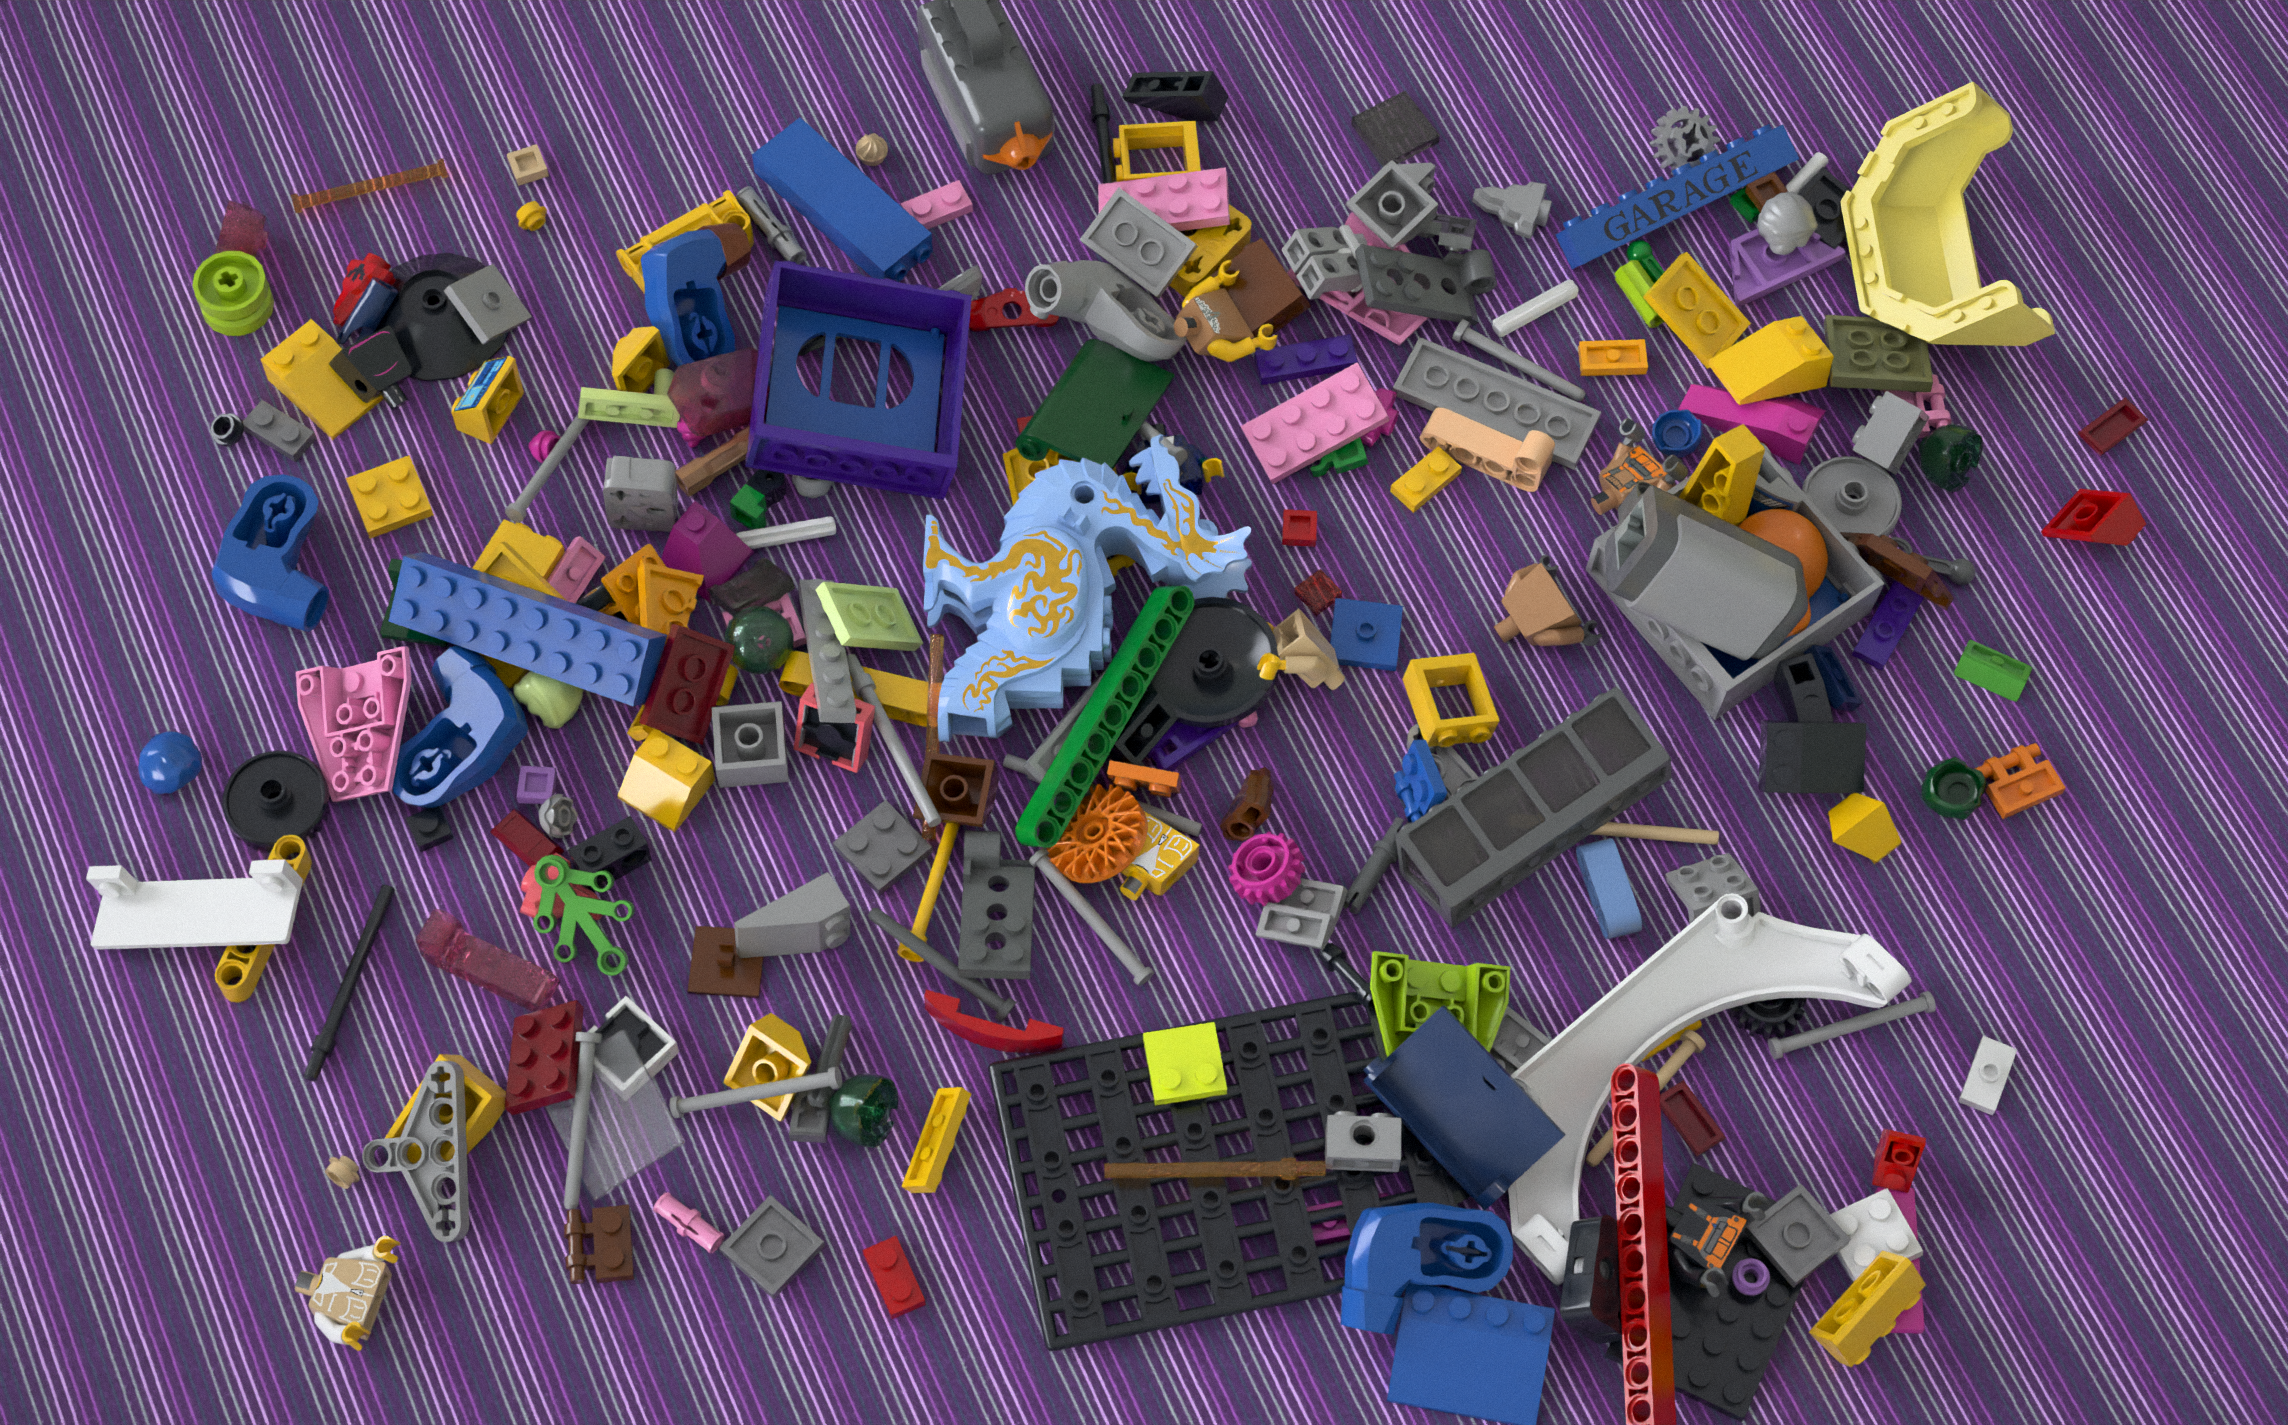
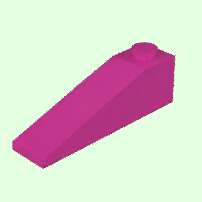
M1691 384L1678 409L1690 410L1697 419H1701L1703 424L1724 433L1744 424L1757 437L1760 443L1768 447L1771 453L1800 465L1826 412L1797 398L1785 396L1739 405L1726 388Z

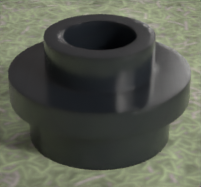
M232 413L218 415L211 424V434L214 440L222 446L234 445L240 440L244 432L242 419Z

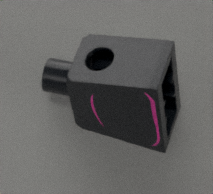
M390 325L342 349L329 362L331 368L365 403L382 395L393 411L409 400L399 385L412 374V369Z

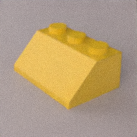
M1882 1250L1812 1327L1809 1333L1839 1363L1852 1367L1854 1364L1858 1365L1871 1353L1870 1346L1878 1337L1886 1336L1895 1327L1897 1316L1904 1309L1908 1310L1918 1302L1921 1297L1919 1292L1926 1284L1907 1257Z

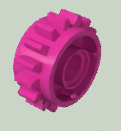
M1271 832L1254 835L1243 842L1236 853L1232 855V864L1228 866L1232 874L1229 877V881L1241 899L1246 898L1251 905L1258 902L1262 906H1266L1268 902L1279 903L1290 896L1296 887L1301 884V873H1304L1306 870L1301 863L1305 860V857L1292 838L1288 840L1284 833H1280L1277 836Z

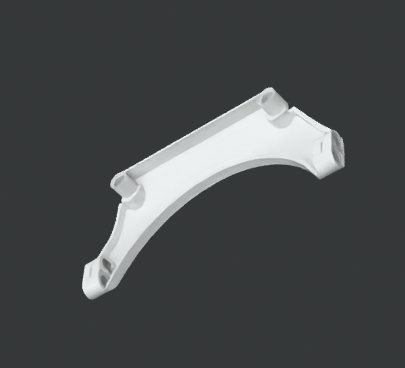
M1731 893L1720 897L1718 901L1511 1075L1566 1134L1508 1188L1512 1237L1516 1244L1552 1283L1559 1286L1564 1282L1571 1225L1574 1221L1580 1220L1579 1193L1582 1168L1593 1131L1601 1113L1611 1098V1076L1618 1065L1629 1063L1636 1066L1650 1051L1685 1027L1725 1009L1751 1002L1779 998H1821L1840 1000L1872 1008L1884 1007L1912 982L1908 972L1868 934L1861 936L1811 928L1784 921L1761 912L1751 917L1748 914L1747 902L1740 895ZM1728 912H1737L1740 914V917L1731 920L1725 918L1724 915Z

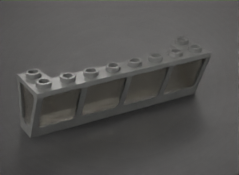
M1616 686L1607 693H1601L1596 696L1592 703L1580 711L1571 713L1565 721L1552 730L1544 731L1537 740L1525 748L1517 749L1510 758L1497 767L1489 768L1482 777L1470 785L1462 786L1455 795L1442 804H1436L1431 807L1427 814L1415 822L1404 825L1396 834L1400 875L1454 928L1670 780L1671 757L1622 691Z

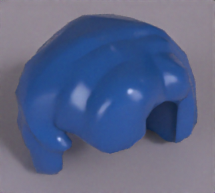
M175 731L156 734L149 740L139 755L138 770L141 782L144 786L151 789L154 794L173 793L181 789L187 783L194 780L202 769L201 752L194 744L193 739L186 734Z

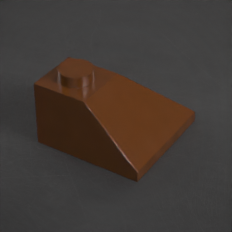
M926 752L921 781L942 820L941 822L983 827L994 807L999 774L995 760ZM916 802L913 818L925 820Z

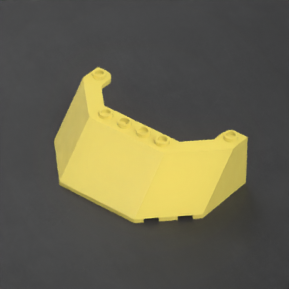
M1974 82L1886 122L1881 131L1883 137L1874 152L1870 151L1857 172L1860 177L1851 192L1846 191L1840 201L1859 308L1862 313L1930 344L2027 346L2055 334L2051 315L2042 308L2031 309L2024 304L2020 289L2008 280H2000L1986 287H1981L1963 193L1985 155L2004 146L2010 140L2013 127L2010 114Z

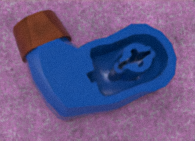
M736 223L702 226L697 231L685 232L656 244L643 254L641 258L645 284V306L651 324L659 329L664 347L677 367L691 375H702L704 369L709 365L717 364L727 367L735 353V335L725 311L723 294L717 280L745 268L750 262L751 248L747 234ZM711 372V373H707V374H705V375L716 374V373H715V372Z

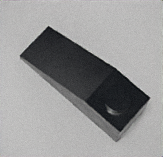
M1213 71L1133 73L1122 97L1126 102L1185 120L1218 121L1229 96Z

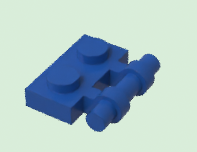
M1413 740L1407 754L1403 757V770L1397 771L1394 774L1396 781L1395 791L1398 798L1404 801L1406 806L1404 813L1409 823L1415 822L1427 814L1434 805L1442 804L1448 793L1426 740Z

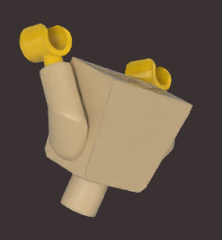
M1299 608L1276 627L1267 622L1275 636L1279 657L1271 653H1265L1261 657L1257 669L1261 670L1259 673L1261 678L1273 680L1279 669L1284 670L1285 674H1298L1311 688H1315L1323 683L1332 691L1343 683L1345 676L1338 670L1339 664L1334 648Z

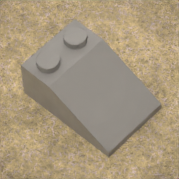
M827 872L734 922L736 953L739 958L815 953L821 952L828 947L830 949L836 948L843 944L848 936H850V904Z

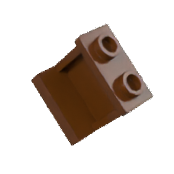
M1262 238L1247 244L1241 253L1231 260L1230 268L1224 271L1226 274L1232 275L1239 270L1235 283L1230 286L1222 284L1219 286L1220 289H1226L1255 338L1258 337L1259 328L1262 325H1273V332L1268 336L1271 337L1311 307L1308 300ZM1221 264L1216 268L1215 272H1214L1212 275H1210V276H1212L1213 278L1217 276Z

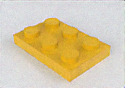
M1688 252L1679 255L1643 296L1646 302L1707 369L1710 368L1708 365L1709 359L1731 347L1751 324Z

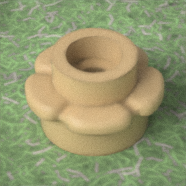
M342 1155L340 1159L336 1157L329 1159L331 1164L326 1168L325 1173L335 1184L348 1189L353 1182L355 1183L360 1180L357 1174L359 1167L350 1158Z

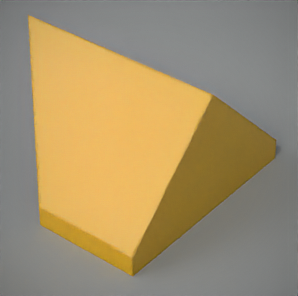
M1852 793L1828 811L1827 815L1830 819L1833 842L1869 858L1874 864L1901 845L1898 832L1885 803L1858 793Z

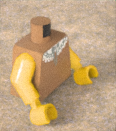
M1226 260L1221 264L1216 277L1209 276L1190 290L1182 302L1183 309L1176 316L1174 322L1175 334L1179 337H1186L1197 354L1214 356L1226 362H1232L1256 352L1255 348L1257 347L1263 350H1271L1275 347L1278 335L1268 337L1273 332V325L1264 324L1259 328L1258 337L1255 338L1226 289H1220L1219 286L1221 284L1230 286L1237 279L1239 270L1232 275L1224 272L1230 268L1231 260Z

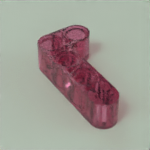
M433 909L415 939L421 956L430 964L532 1012L545 1009L560 984L559 978L550 971L464 932L462 924L458 919L440 909Z

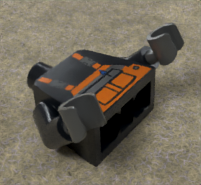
M1753 1192L1747 1198L1728 1196L1692 1198L1684 1213L1665 1204L1667 1231L1672 1233L1667 1242L1668 1260L1679 1279L1700 1288H1707L1712 1297L1719 1296L1720 1291L1715 1284L1722 1282L1728 1285L1729 1283L1722 1269L1750 1219L1746 1216L1750 1213L1755 1220H1764L1766 1214L1757 1207L1764 1204L1770 1205L1767 1198L1760 1192Z

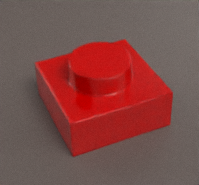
M1284 509L1282 545L1316 547L1317 511Z

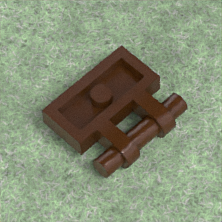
M629 1204L592 1208L593 1222L591 1223L582 1222L581 1210H568L567 1224L564 1225V1237L568 1239L569 1255L565 1257L566 1270L570 1271V1283H584L585 1270L594 1269L597 1283L634 1280L631 1209ZM594 1238V1254H584L583 1239Z

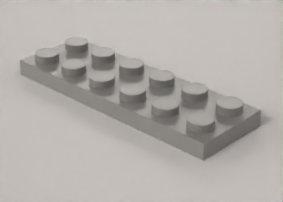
M1419 337L1392 390L1397 392V397L1431 411L1438 407L1449 409L1524 442L1529 431H1541L1549 435L1555 442L1552 461L1575 470L1601 416V411L1421 337Z

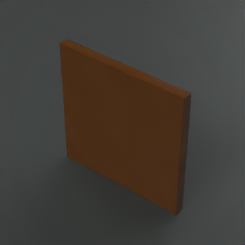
M696 926L687 992L689 994L759 998L764 956L739 958L736 953L735 928Z

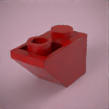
M1883 1129L1874 1157L1872 1185L1908 1193L1926 1145V1138Z

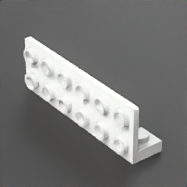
M286 860L252 861L249 874L253 878L137 882L122 865L90 866L86 880L102 895L91 946L94 949L287 944L291 936L303 879Z

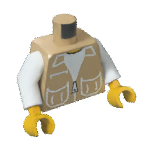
M382 1236L374 1245L341 1253L337 1258H327L320 1275L303 1270L299 1273L295 1284V1292L311 1296L309 1308L314 1315L315 1324L329 1341L350 1345L357 1351L363 1348L357 1341L359 1338L368 1341L392 1276L387 1264L383 1263V1261L397 1262L398 1256L390 1252L395 1246H400L401 1242L389 1236Z

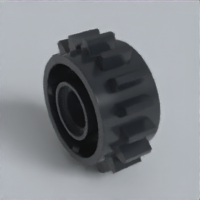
M1807 998L1772 999L1774 1002L1772 1005H1766L1761 1001L1751 1002L1731 1008L1729 1016L1736 1017L1738 1020L1737 1027L1739 1029L1743 1027L1747 1029L1749 1036L1753 1037L1755 1034L1763 1035L1764 1040H1768L1770 1035L1776 1034L1778 1038H1781L1785 1033V1028L1793 1031L1797 1025L1796 1020L1802 1019L1805 1012L1802 1007H1804Z

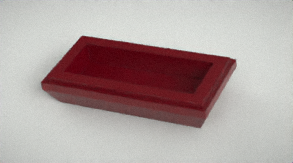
M2125 397L2080 430L2078 435L2099 456H2102L2148 422L2149 419Z
M516 808L490 830L493 836L529 867L536 865L545 856L554 855L555 853L561 855L565 852Z
M1684 1080L1660 1094L1661 1110L1696 1157L1726 1139V1136Z

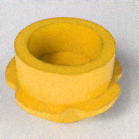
M536 201L526 203L516 213L519 226L523 230L529 229L530 231L541 228L546 222L545 214L547 209L544 206H540Z

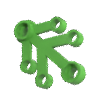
M548 855L540 859L534 870L536 882L542 887L539 911L533 919L535 930L539 933H548L555 929L557 919L552 912L557 893L565 903L559 942L553 950L554 957L563 963L572 961L576 957L577 947L574 944V938L578 922L599 952L597 965L600 971L609 976L622 973L628 965L627 953L618 946H612L590 913L612 916L615 920L623 922L633 917L635 912L633 904L628 900L611 902L578 896L569 884L592 886L597 892H606L614 885L613 875L605 870L592 873L570 869L567 861L557 855ZM551 866H555L559 871L556 879H551L548 876V869ZM599 875H604L608 879V884L605 888H601L597 884ZM620 904H624L628 908V915L626 917H621L617 913V908ZM542 916H547L550 919V927L548 929L540 926L539 921ZM562 945H567L571 950L568 958H564L560 954ZM611 954H616L620 958V964L617 967L609 963V956Z

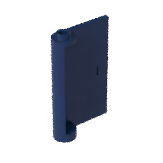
M1445 1005L1440 1007L1385 1060L1377 1056L1363 1070L1368 1075L1363 1080L1364 1083L1397 1118H1401V1122L1483 1210L1490 1207L1521 1175L1566 1135ZM1485 1078H1486L1496 1089H1494V1088L1485 1080Z

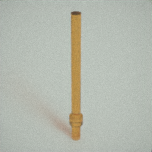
M942 634L930 635L925 754L926 752L939 753L940 749L938 739V703L943 676L944 635ZM923 820L922 837L926 841L936 840V826L929 827L927 821Z
M1281 1158V1161L1104 1163L1105 1178L1281 1176V1180H1296V1176H1326L1325 1161H1296V1158Z

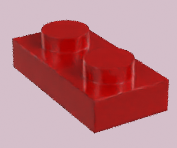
M897 1236L862 1250L891 1319L926 1305L925 1298Z

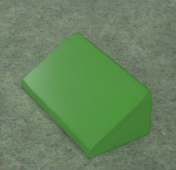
M1969 640L1954 674L2016 702L2028 680L2032 667L1980 643Z

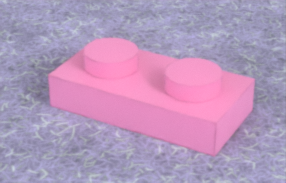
M959 180L901 203V207L927 230L973 212V204Z
M581 536L575 537L546 581L567 601L576 603L606 557Z

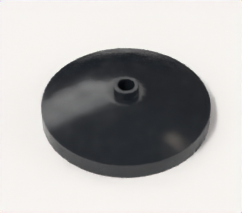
M1219 597L1194 599L1192 612L1146 690L1159 693L1177 713L1175 715L1178 718L1176 721L1185 725L1215 728L1238 722L1255 712L1266 701L1276 684L1279 669L1273 680L1261 678L1259 676L1261 670L1257 669L1259 661L1265 653H1271L1279 657L1275 636L1263 617L1241 602Z

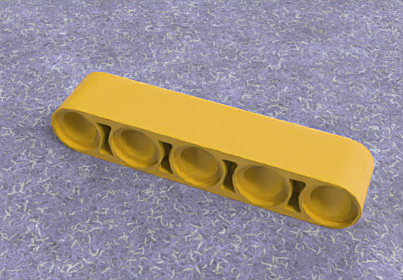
M792 651L788 654L778 686L788 694L802 697L811 682L813 683L809 654ZM862 666L864 672L870 674L875 683L876 689L874 691L889 719L926 728H938V703L942 686ZM852 686L854 698L864 702L862 697L857 696Z
M296 835L283 836L275 843L268 860H285L291 853H300L295 859L286 861L303 879V886L311 868V856L300 837ZM275 944L257 945L254 951L247 954L242 953V951L250 945H230L226 947L216 968L215 980L227 1000L238 1003L245 1001L252 995ZM242 977L236 985H227L232 978Z

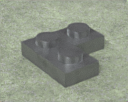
M1436 213V217L1417 235L1425 238L1440 235L1438 245H1444L1445 249L1449 251L1463 252L1464 249H1471L1477 220Z

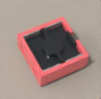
M811 682L800 698L794 750L818 759L820 756L831 759L833 765L857 773L868 757L875 706L854 698L857 712L855 723L820 722L814 684Z

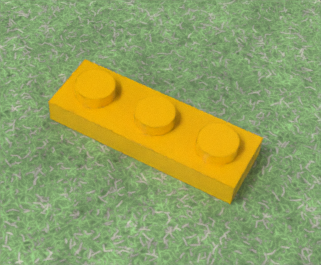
M962 1087L938 1088L901 1186L910 1193L936 1192L937 1186L941 1182L948 1156L954 1147V1140L959 1126L966 1114V1107L971 1097L970 1092Z

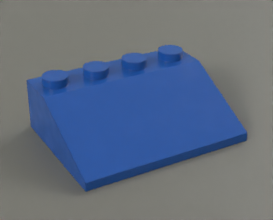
M1410 1283L1406 1287L1403 1296L1405 1299L1401 1309L1386 1402L1510 1425H1536L1555 1309Z

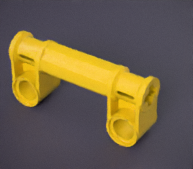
M726 190L723 192V196L709 204L704 202L692 211L641 237L640 242L630 248L617 250L616 255L624 271L633 278L645 294L641 258L643 254L656 244L688 231H697L702 226L736 223L747 234L750 248L754 243V235L749 215L740 206L730 190Z

